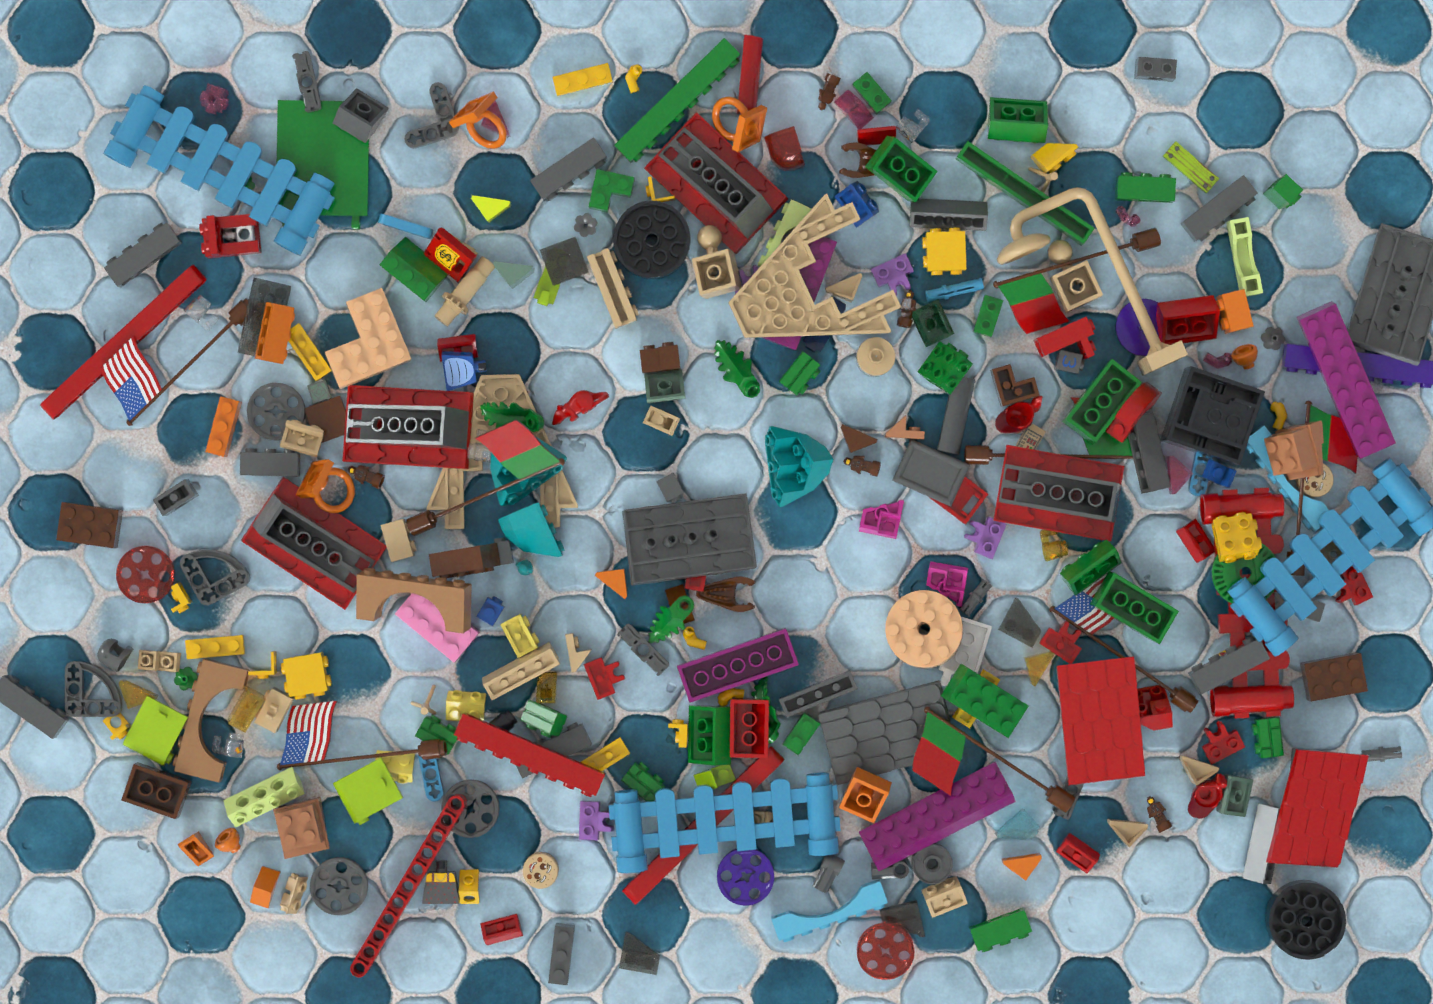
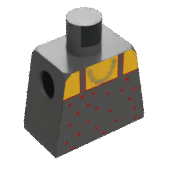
M436 860V871H428L426 876L422 904H459L460 898L456 871H447V860Z

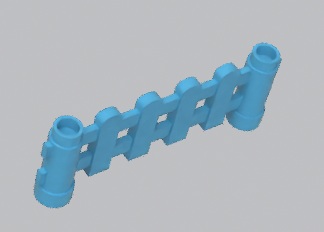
M144 85L139 94L131 93L125 104L129 110L122 123L116 121L110 134L114 138L109 141L103 154L131 168L138 155V149L150 154L151 156L146 163L148 166L164 174L170 165L185 172L181 179L183 184L197 191H200L203 183L218 189L219 191L215 197L216 201L232 209L238 200L253 207L249 217L265 226H268L271 218L284 223L283 228H280L273 242L301 256L307 244L308 236L314 238L320 227L316 221L323 208L329 210L335 199L330 193L335 184L334 182L320 174L314 173L310 181L306 183L294 177L297 169L289 160L281 159L277 162L276 166L261 160L263 152L256 143L245 142L240 149L226 142L229 134L221 125L212 124L208 131L193 125L195 117L188 108L177 107L173 114L162 109L160 104L165 96L151 87ZM153 121L166 127L158 142L146 136ZM185 137L200 144L193 159L177 152ZM218 155L234 162L226 177L211 169ZM253 172L268 179L261 194L245 187ZM286 190L299 195L292 211L279 204Z
M1390 457L1381 462L1372 470L1378 483L1369 491L1364 486L1351 489L1347 495V500L1351 505L1340 515L1335 510L1322 513L1318 523L1323 529L1311 539L1306 534H1299L1291 539L1289 546L1294 552L1282 563L1277 558H1270L1264 561L1260 570L1265 577L1258 583L1251 585L1247 578L1244 577L1227 590L1233 598V603L1230 607L1238 617L1242 615L1246 617L1253 626L1250 632L1258 642L1265 641V646L1274 657L1286 651L1299 639L1291 627L1287 626L1284 622L1293 614L1302 621L1314 612L1317 607L1311 599L1322 590L1331 597L1344 587L1346 583L1340 575L1349 567L1353 566L1359 573L1373 563L1375 559L1369 551L1378 543L1382 542L1386 549H1388L1403 538V534L1398 529L1402 523L1408 520L1410 527L1417 536H1422L1433 528V505L1431 506L1428 503L1432 498L1424 488L1419 490L1409 479L1412 473L1404 463L1396 465ZM1386 495L1398 507L1388 516L1378 504ZM1362 517L1371 530L1358 539L1349 526ZM1333 541L1342 554L1332 563H1329L1320 550ZM1304 565L1313 578L1303 587H1300L1291 574ZM1273 589L1285 601L1275 610L1264 598Z
M817 772L806 775L807 785L803 788L790 789V783L787 779L776 778L770 782L769 791L752 792L751 785L748 782L739 781L732 785V794L713 795L711 786L699 785L694 788V797L675 799L672 789L662 788L655 793L656 801L646 802L638 800L636 789L615 791V802L609 805L610 820H615L616 836H611L612 851H617L618 853L616 856L617 872L637 873L646 871L648 869L647 854L644 852L646 848L660 847V858L680 856V845L698 844V852L701 855L718 853L717 842L736 840L737 851L756 850L757 838L774 837L776 848L795 846L794 835L809 834V855L826 856L839 853V841L836 831H841L840 817L834 816L833 800H838L837 784L832 785L830 783L828 772ZM806 802L808 819L793 820L792 804ZM772 806L773 822L754 823L753 807ZM734 809L735 825L716 827L715 811ZM695 812L697 829L678 830L676 814ZM657 816L658 832L643 833L642 817Z

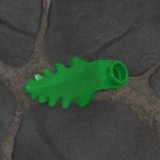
M717 340L714 347L717 351L714 352V355L719 357L715 361L722 362L718 370L726 371L723 376L724 381L736 383L744 396L749 398L756 397L760 393V384L751 373L752 360L749 358L743 360L744 352L736 353L737 346L734 345L731 348L730 342L726 343L725 340Z
M490 402L480 405L482 416L485 415L484 420H489L488 424L490 426L496 423V428L513 420L520 421L532 432H538L544 426V419L540 414H537L532 409H523L514 402L509 407L504 402H500L499 407L495 402H492V405Z
M681 596L669 608L660 606L662 613L656 612L655 615L659 620H652L655 626H650L652 633H648L650 637L648 642L659 643V639L662 641L666 640L665 635L668 638H672L671 631L678 635V628L685 630L683 621L694 609L693 600L688 596ZM682 602L687 603V609L681 607Z
M766 676L758 681L759 685L754 686L756 691H752L751 696L755 697V699L769 700V744H771L779 736L778 729L781 723L777 719L775 708L770 706V697L767 696L768 689L766 688L768 677Z

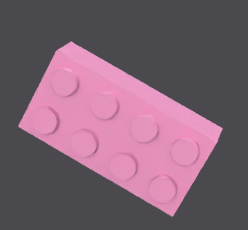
M413 593L410 594L395 613L396 616L454 663L480 633L472 625L471 629L464 634L445 631L443 617L436 606L428 599Z

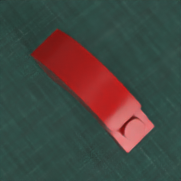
M1148 382L1140 385L1120 408L1115 416L1116 418L1106 432L1123 443L1142 415L1147 410L1153 408L1162 392Z

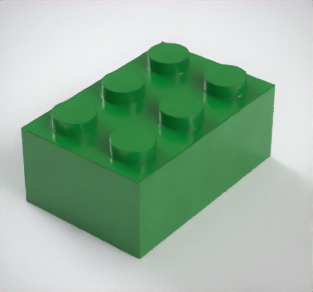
M886 136L865 166V168L907 201L915 203L938 172L896 137Z

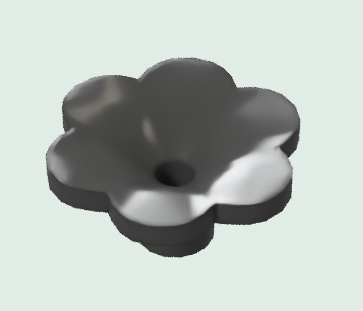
M585 213L583 216L579 215L576 217V224L574 225L576 232H579L582 237L595 234V227L598 223L595 218H592L591 214Z
M1268 327L1265 333L1261 335V340L1264 342L1263 346L1266 349L1278 350L1281 344L1285 342V337L1282 335L1280 328Z

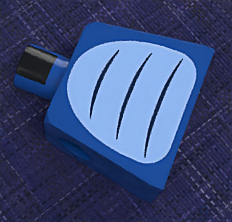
M442 352L441 356L447 391L477 382L476 373L487 371L486 361H474L473 352Z

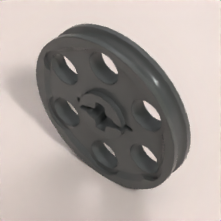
M283 383L265 384L258 388L249 399L247 406L248 421L252 429L260 436L270 440H282L286 421L290 416H295L298 421L304 422L305 404L300 394L291 386ZM274 387H279L282 390V394L278 398H274L271 394ZM258 396H262L265 399V404L262 407L255 405V398ZM290 397L298 399V405L294 408L288 405ZM275 406H278L279 410L287 411V413L281 412L275 417V414L265 411L273 410ZM258 415L263 416L265 419L262 426H257L254 423V419ZM274 425H278L281 428V433L278 436L271 434V428Z
M472 779L463 780L453 785L445 794L441 811L451 794L464 795L467 799V806L476 799L473 807L475 812L472 811L465 818L468 813V809L465 807L459 822L455 824L452 830L455 834L466 838L479 837L487 833L495 825L500 811L499 800L493 789L484 782ZM467 784H472L475 787L474 794L468 795L465 792ZM488 793L492 796L490 804L482 802L483 794ZM459 800L458 804L454 805V807L461 808L462 803ZM488 812L492 815L493 819L490 823H485L482 820L484 813ZM444 815L443 820L445 824H451L449 815ZM472 822L476 825L474 833L467 832V823Z
M335 857L321 863L314 871L310 881V893L313 901L321 910L331 915H346L355 911L363 903L368 892V879L363 868L355 861L345 857ZM339 862H344L347 865L346 872L341 873L337 870ZM322 869H326L329 872V878L326 880L319 877V871ZM354 874L361 875L362 882L360 884L352 882ZM338 881H340L341 885L345 887L341 888L340 891H337V887L333 886L334 884H337ZM319 888L325 889L326 897L322 899L317 897L316 890ZM351 893L358 894L359 902H350L349 895ZM333 900L341 902L342 907L340 910L332 909L331 902Z

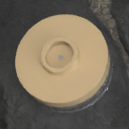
M869 338L856 351V365L867 376H882L894 365V348L883 338Z

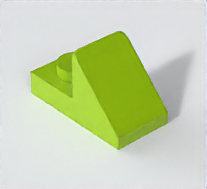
M719 765L693 775L697 786L709 785L712 789H717L719 786L736 780L731 765Z

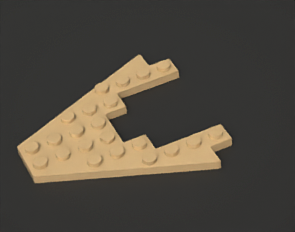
M825 194L728 302L744 338L885 334L891 332L884 315L901 308L894 290L840 314L833 297L816 305L814 304L799 272L800 269L816 262L808 244L860 220L853 202L835 210L828 194Z
M520 374L480 376L473 398L469 469L443 468L427 505V510H448L464 503V471H483V461H481L483 459V452L491 451L480 441L476 440L475 437L495 429L496 423L490 426L488 424L489 420H484L485 415L482 416L480 405H483V403L487 404V402H490L492 405V402H495L499 407L500 402H504L509 407L514 402L523 409H532L536 412ZM544 428L538 432H532L536 437L551 446ZM563 470L540 486L541 505H545L548 516L545 517L549 523L553 522L554 527H560V508H578ZM464 507L445 515V529H465Z

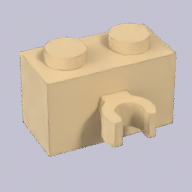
M275 687L271 691L267 690L263 697L265 701L263 707H258L254 715L256 718L254 723L273 733L278 732L295 698L289 697L288 694Z

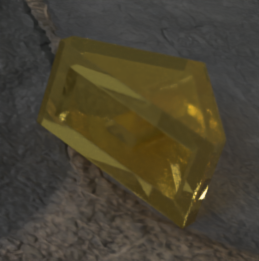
M1047 651L1023 657L1031 685H1037L1055 653Z
M545 672L537 678L536 703H556L557 672Z
M125 679L119 682L128 709L143 704L147 695L154 699L158 697L157 694Z

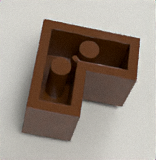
M674 342L662 343V347L655 348V345L643 346L644 350H640L643 374L681 369L678 345H674Z
M1011 364L990 370L1001 407L1040 396L1035 377L1016 382Z

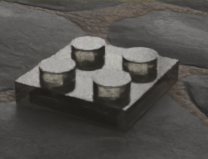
M576 237L540 249L553 286L589 273Z

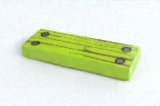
M1176 141L1163 155L1169 163L1204 193H1207L1219 180L1215 174Z

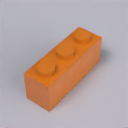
M266 302L255 359L278 364L284 363L287 357V343L291 338V323L295 318L294 307Z
M220 396L205 452L228 457L242 405L241 401Z

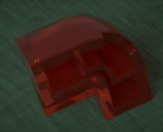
M794 126L764 137L770 160L778 169L794 171L805 167Z

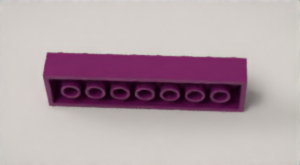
M1331 301L1297 316L1296 318L1356 455L1362 459L1396 444L1337 305Z
M994 762L953 783L951 796L939 790L859 831V834L878 871H881L1016 801L998 765Z

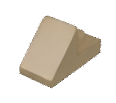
M650 406L643 423L673 436L680 418Z
M574 633L565 634L571 672L573 673L577 671L592 649L577 651L576 648H580L578 636L574 637Z

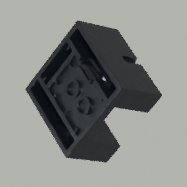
M1193 366L1187 367L1183 371L1161 441L1192 452H1199L1201 455L1230 465H1240L1265 391Z

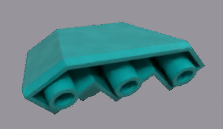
M769 426L765 436V447L771 494L778 506L783 507L813 491L829 474L834 459L824 445L810 436Z
M536 437L547 450L558 459L563 458L566 462L567 457ZM491 452L490 470L495 489L518 479ZM560 464L496 492L499 504L501 506L516 504L559 473L563 466Z
M540 502L498 519L505 537L523 552L554 557L563 556L562 552L565 551L561 540L557 541L554 534L557 532L553 522L549 523L545 516H548L547 509Z

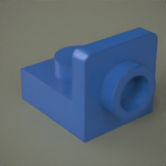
M1209 459L1202 477L1217 485L1230 488L1237 471Z
M495 596L492 598L487 597L476 617L494 626L505 607L502 605L503 601Z

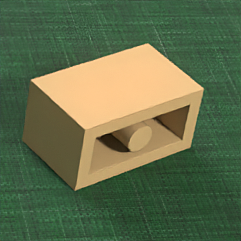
M405 519L381 525L391 562L415 556L414 552L417 551L414 540L411 541L410 531Z

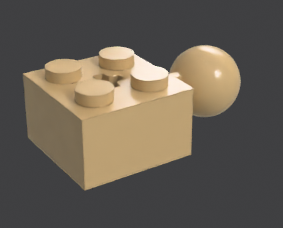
M712 225L702 227L697 234V241L702 248L706 249L707 255L692 258L699 294L705 299L742 288L735 254L729 249L718 251L717 247L721 243L722 236L719 229Z
M1056 240L1048 248V256L1055 264L1070 261L1072 257V247L1067 241ZM1087 260L1075 266L1071 264L1061 267L1062 272L1050 278L1066 313L1103 296ZM1074 282L1076 285H1081L1079 291L1073 290L1072 286L1074 285Z

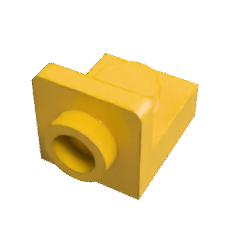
M181 582L171 586L173 598L176 602H180L179 605L171 610L172 612L178 611L180 614L189 609L188 604L192 603V600Z
M672 719V723H668V728H679V731H676L675 743H679V747L687 748L688 723H684L682 719Z

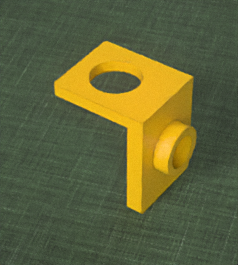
M648 177L649 185L645 186L647 197H651L652 201L660 202L675 200L674 196L655 199L652 177Z
M276 651L271 652V670L248 671V675H257V679L269 678V675L277 674Z
M121 713L114 716L121 719V725L118 728L111 726L110 721L113 717H106L103 722L113 735L110 736L112 740L117 738L121 740L128 734L127 730L131 728V725Z
M478 869L460 870V904L480 903ZM473 896L474 899H465L464 897Z

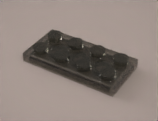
M253 278L237 353L255 357L266 302L287 306L291 286Z

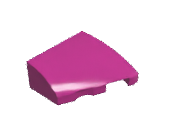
M898 500V502L888 505L882 504L876 508L863 509L859 532L896 539L904 500Z

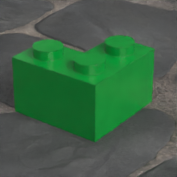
M597 169L588 206L589 209L608 213L612 194L631 198L635 178Z

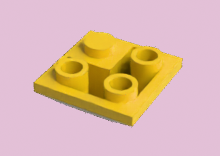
M1046 143L1032 154L1030 158L1042 172L1053 173L1062 166L1060 162L1064 160L1066 163L1077 154L1075 150L1078 146L1077 144Z

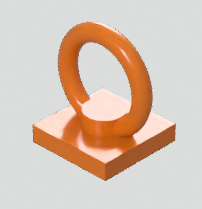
M494 91L469 101L449 121L452 128L466 123L471 137L478 144L486 148L496 149L501 147L507 137L503 122L497 115L487 110L498 98ZM484 117L488 118L497 127L499 138L496 141L486 140L476 131L474 123Z
M723 97L713 107L712 121L715 129L721 136L729 141H734L732 150L740 152L760 142L767 107L760 105L748 111L740 100L734 97ZM726 104L735 106L741 113L735 134L728 132L720 121V110Z
M329 459L313 461L296 495L301 499L313 497L316 504L322 510L329 513H340L346 510L351 505L355 495V486L350 475L340 468L332 467L334 462ZM329 475L341 477L347 486L345 500L336 506L324 502L320 495V491L327 485Z

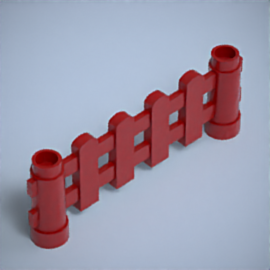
M1254 488V493L1238 494V489L1222 490V495L1217 493L1201 494L1200 516L1203 525L1212 524L1213 520L1219 516L1233 517L1241 512L1251 513L1252 518L1257 521L1258 530L1256 531V536L1260 537L1261 543L1267 546L1273 554H1279L1283 551V538L1278 534H1271V519L1273 517H1283L1284 499L1282 494H1272L1269 492V488ZM1214 540V553H1215V557H1216V555H1217L1218 553H1217V548H1216V544H1215V540ZM1241 568L1240 576L1242 578H1249L1251 574H1242ZM1276 590L1266 599L1274 610ZM1228 602L1229 614H1218L1219 634L1230 633V647L1233 645L1238 647L1245 640V632H1250L1253 626L1244 615L1238 617L1230 607L1231 603ZM1262 640V644L1270 659L1248 671L1263 670L1264 685L1248 686L1246 671L1232 678V687L1220 685L1211 689L1210 708L1212 716H1229L1234 714V718L1237 719L1249 718V713L1265 712V717L1281 716L1283 709H1293V687L1279 684V669L1287 668L1290 663L1288 652L1284 651L1274 657L1265 646V641Z

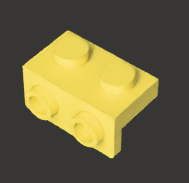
M520 613L500 624L518 658L538 648L537 644L540 641L535 632L531 633L528 627L531 624L526 615L522 616Z
M459 690L448 691L446 720L460 721L462 714L465 712L484 721L486 693L462 692Z
M377 750L376 754H379V753H388V752H391V751H380V750ZM415 754L382 757L394 781L402 784L413 782Z

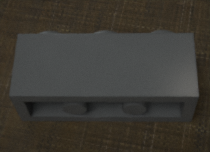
M246 448L245 452H240V475L300 477V454L289 449H284V453H276V449H265V453L257 452V449Z
M556 923L548 983L568 985L575 925Z

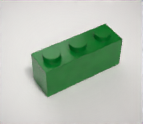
M1123 172L1121 176L1118 175L1116 177L1115 200L1173 203L1175 201L1176 178H1171L1170 174H1160L1159 177H1152L1150 173H1141L1140 176H1133V173Z
M1285 174L1275 180L1263 194L1280 210L1283 207L1287 209L1289 206L1294 205L1302 197L1300 193L1303 189Z
M1023 907L969 927L976 949L978 951L982 950V952L992 950V946L1000 944V946L1009 944L1011 939L1016 937L1018 939L1026 938L1029 936L1028 933L1032 932Z

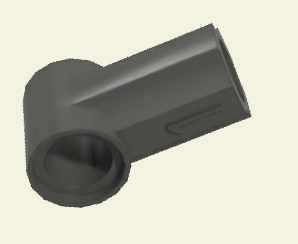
M826 855L812 886L827 893L834 878L840 873L845 860L835 855Z
M901 860L878 871L874 862H871L872 880L905 878L909 873L908 864L906 861ZM899 864L906 867L905 872L901 874L895 872V867Z

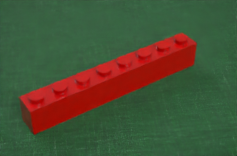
M465 712L462 714L454 733L457 736V740L467 744L469 741L475 744L474 747L484 752L486 749L493 752L492 755L497 758L503 759V757L511 759L510 763L519 767L521 764L528 767V771L538 774L541 772L546 774L545 778L556 782V780L564 782L563 786L572 790H574V787L581 789V793L588 797L597 795L606 774Z

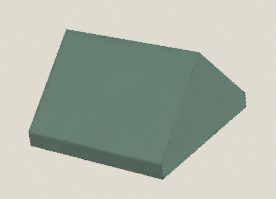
M497 261L493 263L494 267L512 289L534 273L533 266Z
M682 369L644 374L648 404L686 399Z
M1224 773L1227 787L1222 788L1223 798L1217 805L1216 811L1225 815L1246 817L1253 779Z

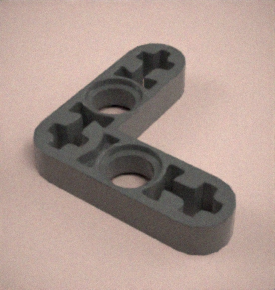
M434 83L429 89L439 122L407 132L404 138L405 143L412 149L451 138L459 131L458 126L453 128L452 133H449L448 130L443 131L444 136H441L438 129L440 125L441 129L447 128V124L455 116L448 91L442 83ZM439 86L440 89L444 90L441 92L442 99L447 98V101H440L436 104L435 101H439V98L433 92L436 91L435 87ZM444 104L448 105L449 113L441 115L439 107ZM433 128L437 131V136L434 139H429L426 133L429 129ZM423 131L425 142H422V138L416 140L415 145L412 142H408L411 139V135L419 137L421 136L419 132Z

